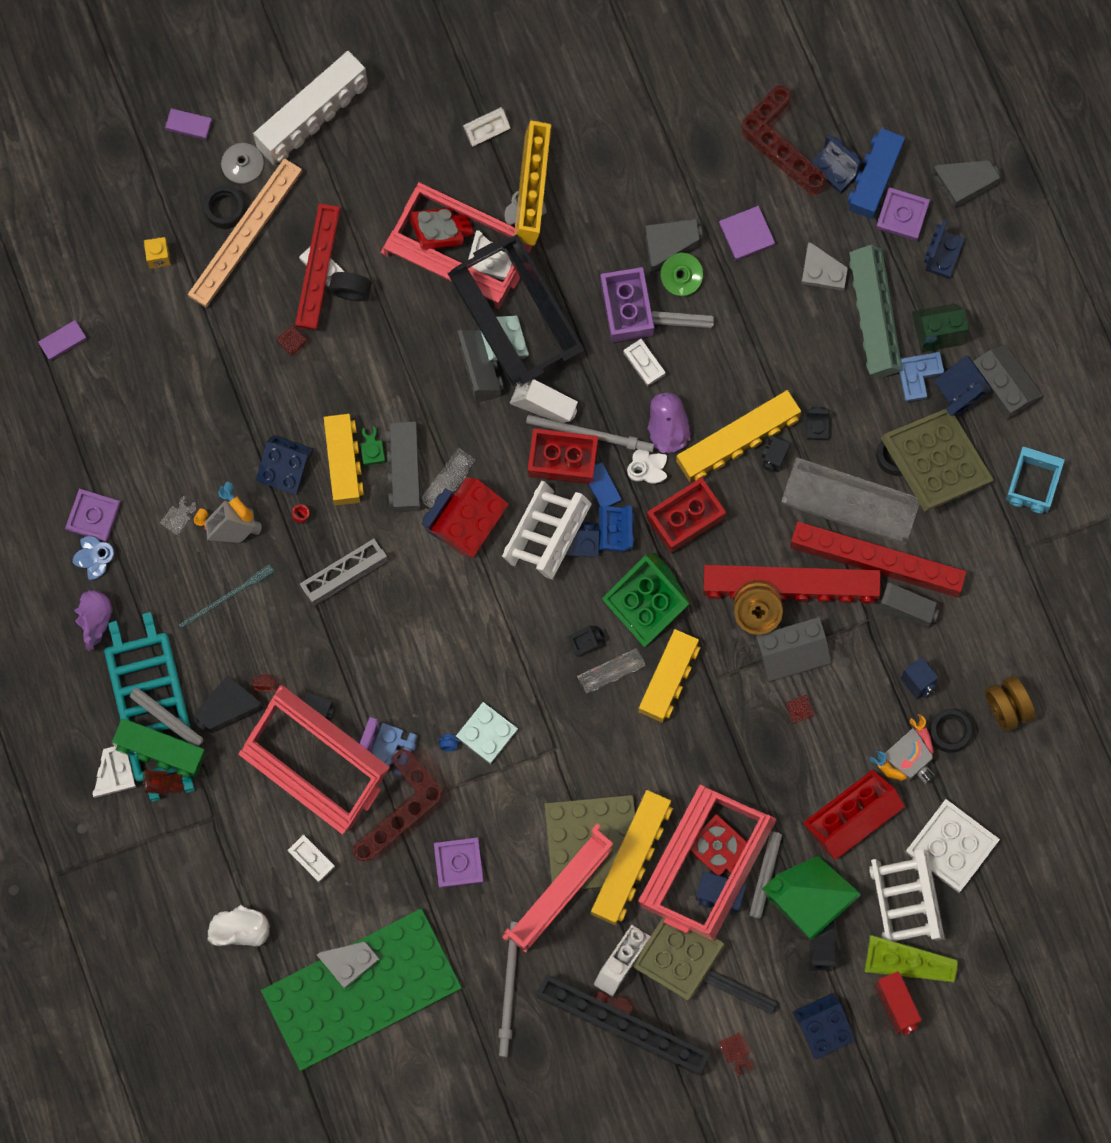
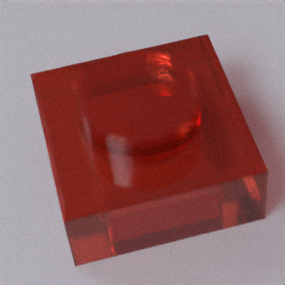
M290 325L276 339V342L292 356L307 340Z
M260 674L258 678L252 677V687L254 691H276V680L271 678V675Z
M806 695L785 702L793 724L814 717Z

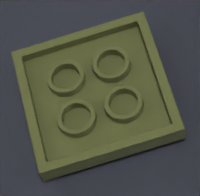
M662 918L632 967L690 1002L724 949L725 944L716 938L712 941L693 931H689L686 934L665 924V918Z

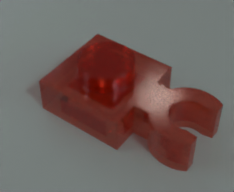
M144 770L143 782L145 793L167 794L168 789L179 793L183 789V784L177 783L181 782L182 776L178 774L167 776L166 771Z
M600 991L596 994V999L629 1015L631 1014L633 1007L630 1006L631 1002L620 996L615 999Z
M739 1033L718 1042L727 1063L735 1062L734 1071L738 1076L741 1075L740 1065H746L749 1071L752 1070L751 1063L743 1057L749 1053Z

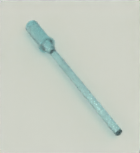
M269 564L252 576L250 575L245 583L179 624V627L182 628L245 587L253 584L256 585L257 582L273 573V568Z

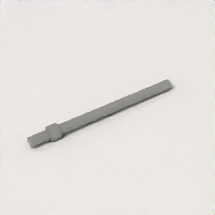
M528 415L526 420L527 424L557 431L598 436V440L627 446V449L630 450L640 449L653 452L654 449L653 443L640 441L632 436H629V438L531 415Z
M511 922L510 931H512V929L518 924V922ZM510 939L502 1027L499 1029L498 1035L500 1039L499 1057H508L509 1040H512V1030H510L518 946Z

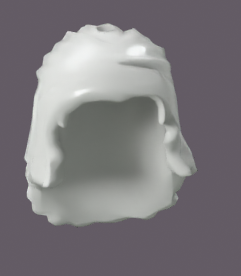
M240 905L233 911L219 912L218 915L213 916L209 924L208 941L217 946L233 944L257 947L266 942L269 936L270 925L266 916L261 912Z

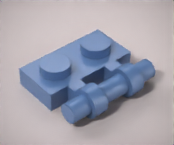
M382 723L371 753L389 767L391 765L396 766L394 774L402 777L404 770H407L409 766L408 760L411 752L416 748L417 735L409 733L407 740L401 739L403 730ZM398 746L403 748L400 759L394 757Z

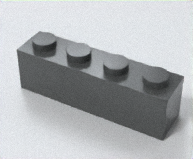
M416 422L390 423V430H386L387 443H391V451H387V463L392 464V472H388V485L393 487V493H389V506H393L394 512L420 511Z

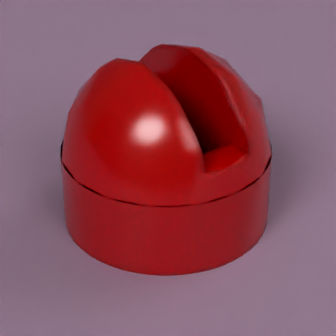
M299 504L293 508L292 518L296 523L300 524L308 520L309 509L305 505Z

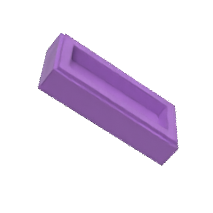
M171 109L165 129L207 140L212 118Z
M76 320L38 341L49 361L84 342L87 338Z

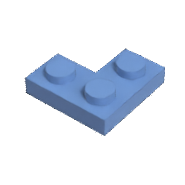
M940 352L901 359L903 371H900L899 375L905 403L927 399L923 378L940 376L944 373Z

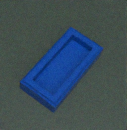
M603 463L595 465L593 484L588 485L599 506L611 507L620 503L621 498Z

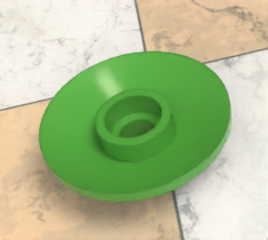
M676 253L665 260L661 267L660 276L663 286L670 293L686 296L696 291L703 279V270L700 262L694 256L687 253ZM679 270H682L684 273L682 278L677 277Z

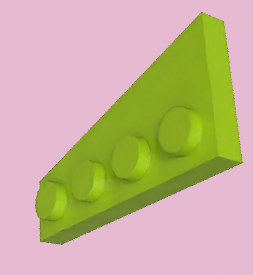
M870 935L865 972L890 975L899 971L900 975L905 977L954 982L957 960Z

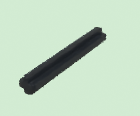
M712 970L708 972L703 980L769 1014H773L777 1007V1002Z

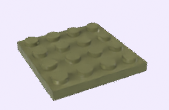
M946 409L888 432L881 437V440L925 512L989 485L994 481L957 418L950 416Z
M633 795L544 803L552 882L591 838V830L598 824L600 826V833L613 843L611 846L612 852L579 890L602 888L635 816ZM636 880L634 885H641L642 881Z

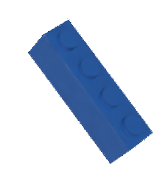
M882 128L879 135L874 134L870 144L873 147L871 154L866 153L863 165H866L863 172L859 171L855 181L858 184L856 191L851 190L847 200L850 203V211L873 219L903 147L905 137Z

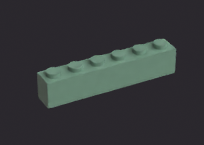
M868 245L849 252V264L853 272V287L857 296L856 306L860 314L859 324L863 332V348L867 356V370L870 375L879 378L903 371L882 248Z

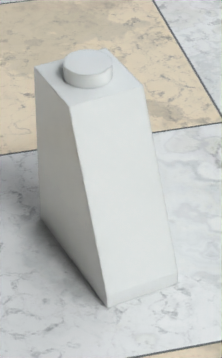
M534 379L523 385L522 383L517 384L510 404L561 423L569 422L575 417L577 412L576 405L578 403L572 398Z

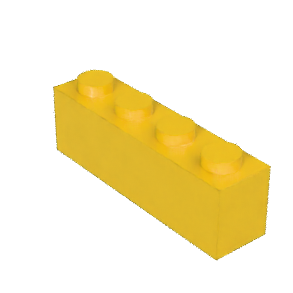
M350 414L324 417L334 505L361 503L360 496L364 495L363 484L362 482L358 483L357 476L361 475L360 462H356L355 454H359L358 441H353V433H357L355 420H351Z
M674 629L639 706V713L662 723L665 717L670 718L674 709L671 703L674 698H679L683 689L680 683L683 678H688L692 669L689 663L692 658L696 660L701 648L698 646L699 639Z

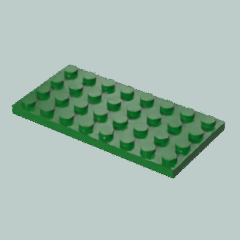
M422 909L350 944L365 942L379 958V961L345 989L324 963L319 960L261 990L300 1071L335 1055L462 989Z

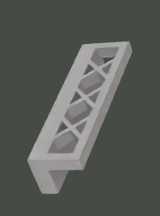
M372 539L300 583V586L314 607L388 562V559L383 549H380L375 539ZM373 546L377 551L367 559L363 558L365 550ZM350 559L359 561L354 567L345 570L346 562ZM332 570L341 572L336 578L326 581L328 573ZM313 582L322 583L321 587L311 593L306 587Z

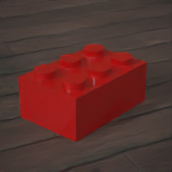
M533 428L528 477L593 484L598 436Z
M466 477L431 529V532L462 556L473 558L503 514L508 503L478 479Z
M702 477L647 512V520L670 554L725 520L726 511Z

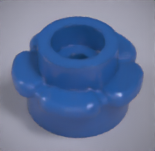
M444 734L442 738L438 739L440 750L456 751L458 743H460L453 734Z

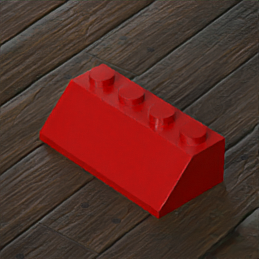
M872 769L809 817L803 824L822 849L836 860L875 829L879 828L880 825L896 815L905 806L895 788Z

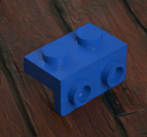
M627 505L623 508L599 507V550L623 553L633 547L634 535L632 524L634 522V514L632 513V506Z

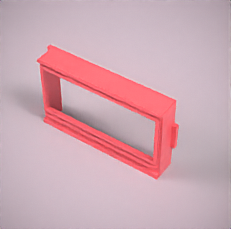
M418 183L395 229L392 230L381 254L389 257L393 253L451 281L447 273L462 263L433 249L422 250L418 242L401 235L410 218V213L414 211L421 196L451 208L461 215L465 214L468 218L510 238L514 236L515 228L424 184ZM523 244L529 254L533 245ZM513 264L503 283L471 267L468 268L484 297L494 301L495 308L498 310L510 288L515 289L520 280V276Z
M283 685L278 688L265 713L253 729L243 749L239 752L242 758L342 835L354 826L364 809L366 811L370 809L381 791L378 786L390 769L388 765ZM278 707L371 778L350 814L257 743Z
M700 785L639 899L640 905L643 909L665 918L664 923L686 934L689 931H693L714 941L768 838L776 818ZM716 802L758 821L705 925H702L661 906Z
M598 824L591 830V838L512 931L509 929L505 931L503 936L505 941L510 939L526 953L612 852L611 846L613 843L600 833V826Z

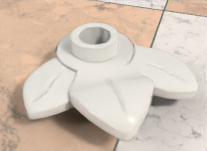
M637 449L633 454V462L627 469L629 478L634 481L645 480L651 484L664 481L667 475L662 469L666 464L667 456L665 454L649 455V451ZM636 470H641V471H642V472L639 473V474H636V473H635Z

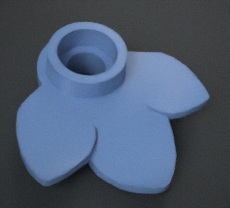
M87 536L80 539L83 549L74 555L72 563L78 567L87 568L88 579L94 580L106 572L107 563L111 562L114 558V548L109 543L100 542L96 537ZM102 549H105L106 551L104 557L100 556V551Z

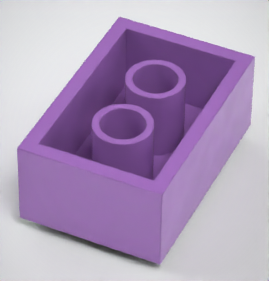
M643 267L600 274V284L611 343L654 336V325Z

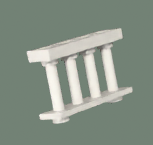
M541 481L510 542L505 547L502 557L514 567L519 559L536 564V569L543 576L553 579L592 503L583 494L575 492L571 500L554 495V490L546 482ZM549 502L567 508L561 519L543 513ZM539 521L557 527L551 538L533 532ZM529 540L547 546L542 557L523 551Z
M924 849L916 850V857H913V860L881 866L879 860H871L872 866L869 867L872 879H875L885 932H882V939L896 942L923 935L931 936V939L935 941L945 939L928 851ZM914 868L918 870L920 879H917V882L885 888L883 875ZM914 891L923 893L924 901H921V904L893 910L889 909L887 897ZM918 913L927 914L928 923L925 926L894 932L891 919Z

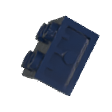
M829 134L826 137L824 149L813 159L809 167L841 194L857 177L861 161L855 152H849L844 147L839 138H833Z
M943 219L942 224H937L924 263H927L925 271L950 279L965 238L945 232L948 220Z
M968 355L964 356L935 379V383L951 404L946 408L950 416L961 415L992 390Z
M273 435L266 442L256 481L296 494L306 462L312 457L314 449Z
M833 993L792 1012L804 1033L815 1059L855 1041L843 1008Z

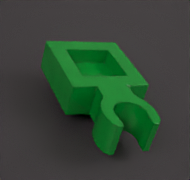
M373 426L372 435H366L365 428H363L362 434L366 443H360L364 466L385 463L382 440L375 441L377 436L376 428Z

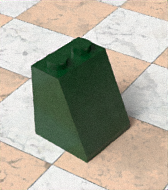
M949 304L912 311L921 353L964 344L969 328L965 311L960 306Z

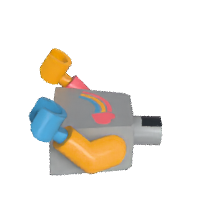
M226 482L224 487L221 486L219 489V496L222 499H228L229 502L224 501L209 518L208 512L204 509H199L194 517L196 525L205 526L207 540L240 543L250 533L258 535L261 532V523L254 521L253 510L247 508L237 496L234 497L232 494L234 486L230 482Z
M918 714L920 718L918 723L912 718L910 719V724L916 730L912 728L886 753L875 750L878 754V759L870 757L869 760L874 764H878L881 771L889 778L910 781L917 775L926 784L935 776L927 767L933 759L934 750L931 736L925 726L926 719Z

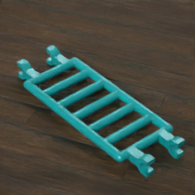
M151 612L142 614L148 637L123 643L117 621L108 623L114 646L105 648L104 654L120 721L122 718L129 720L131 716L148 712L140 705L126 708L124 696L130 695L135 688L146 691L171 684L174 697L156 702L163 708L176 705L179 715L177 719L191 729L169 636L167 633L157 634ZM157 643L162 645L164 655L119 667L116 666L114 654ZM166 663L169 676L121 687L119 675ZM162 722L144 726L158 732L170 729ZM129 752L134 779L136 781L146 780L150 800L152 802L160 801L155 777L178 771L172 768L169 771L155 768L142 772L140 762L136 759L137 755ZM190 776L189 779L182 777L186 793L194 792L195 788L192 777Z

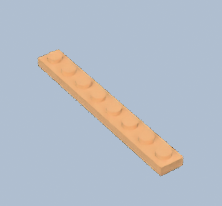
M285 158L282 160L188 293L191 299L207 308L302 173L301 168Z

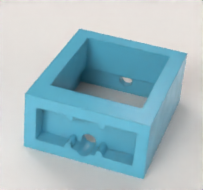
M1022 447L1006 500L1016 507H1022L1023 505L1031 508V511L1035 513H1047L1050 509L1065 459ZM1023 462L1054 471L1045 503L1014 493Z

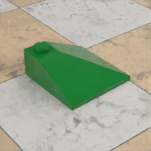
M656 553L645 555L602 598L644 648L690 604L674 575Z
M819 856L777 874L762 888L770 903L810 940L861 896L855 888Z

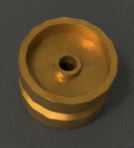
M757 579L748 581L739 587L733 603L734 615L738 625L744 631L755 635L766 634L774 630L780 623L783 613L780 592L776 587L767 581Z
M1012 675L1004 679L1002 687L994 684L985 689L988 705L998 724L1005 732L1017 728L1018 720L1022 723H1027L1035 719L1036 715L1033 704L1024 686L1016 676Z

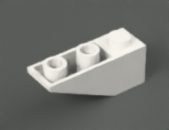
M631 925L601 969L594 985L613 997L651 936Z

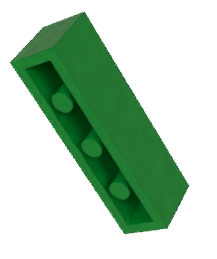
M123 718L112 740V744L116 747L117 752L128 755L129 752L137 755L136 759L146 763L149 760L157 763V767L167 771L170 768L178 771V775L188 779L190 776L197 778L206 756V751L200 747Z

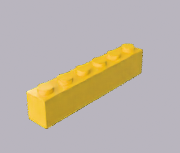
M531 120L524 139L514 235L517 234L523 244L534 246L540 233L551 124Z
M787 390L678 454L676 462L689 482L698 480L701 477L705 478L707 472L712 469L716 471L726 464L725 462L731 458L733 460L739 458L747 448H756L762 443L764 438L770 435L776 436L781 432L780 429L786 425L791 427L799 421L798 418H800L801 410Z
M646 790L592 908L591 915L615 926L618 921H623L627 912L624 906L627 900L632 901L636 892L633 886L636 880L641 881L646 870L642 866L645 860L650 861L655 850L652 848V844L655 839L659 841L664 830L661 827L664 819L668 821L673 808L670 807L671 800Z

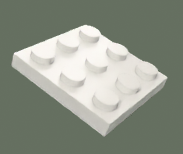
M945 799L905 853L913 858L916 857V850L924 849L928 851L932 873L960 893L1000 839Z

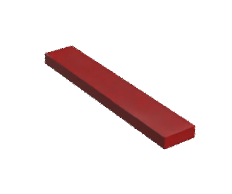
M319 204L295 323L296 327L317 330L341 210L339 206Z

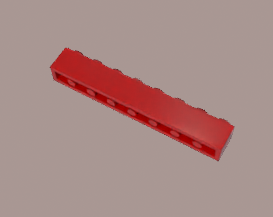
M798 521L790 544V548L862 570H880V575L957 598L961 592L967 572Z
M704 565L703 596H708L709 599H720L721 596H730V599L734 600L740 586L756 579L773 584L780 592L782 601H786L787 598H795L798 602L817 599L818 602L822 603L831 602V600H839L840 603H852L853 600H860L863 604H873L880 597V570Z

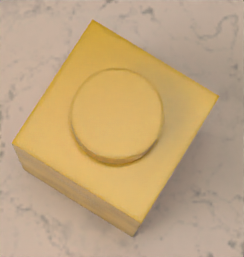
M165 237L144 240L146 260L150 269L171 266L168 244Z

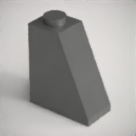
M989 160L937 165L932 173L954 209L994 188L1000 180L998 168L995 165L992 166Z
M696 219L645 226L651 273L660 270L665 260L676 253H688L699 246V239H702L703 235L702 228L697 226Z
M887 583L878 613L929 628L931 622H936L939 610L935 609L936 602L894 584Z

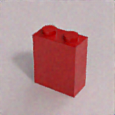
M899 971L877 980L874 986L896 1034L903 1033L906 1036L915 1032L922 1020Z

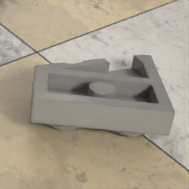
M808 243L802 284L844 291L847 267L812 243Z
M365 942L317 954L344 989L379 961V958Z

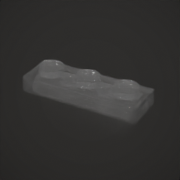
M458 448L420 498V501L432 508L436 497L445 488L454 493L476 463V459Z
M635 648L578 675L577 678L585 693H589L603 685L617 681L620 677L636 672L646 665L642 656Z

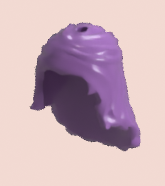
M666 392L655 395L651 400L650 420L647 429L649 430L654 448L659 449L662 453H674L682 450L687 446L688 441L691 440L689 420L680 398L673 393Z
M94 590L83 593L80 598L79 608L74 609L79 615L75 622L84 631L85 649L88 651L94 650L93 646L101 641L113 611L110 599L105 594Z

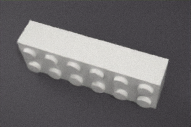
M349 51L343 54L253 133L257 149L273 165H276L278 162L281 163L284 158L288 157L290 151L294 148L298 149L304 143L306 137L314 135L322 123L330 121L338 109L346 107L354 95L360 94L366 89L368 82L365 67Z

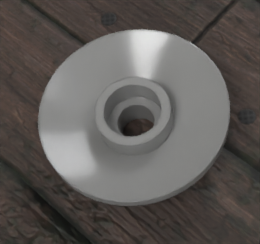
M238 143L225 151L221 166L224 175L230 181L238 184H247L260 176L264 167V160L261 152L255 146L247 143ZM240 158L246 159L244 163L238 162Z

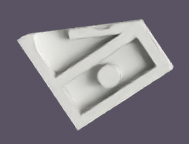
M476 230L469 259L475 257L473 252L492 243L480 231ZM500 251L471 268L490 277L505 280L512 262L506 252Z
M116 747L103 749L93 797L97 798L136 788L129 755L117 752Z

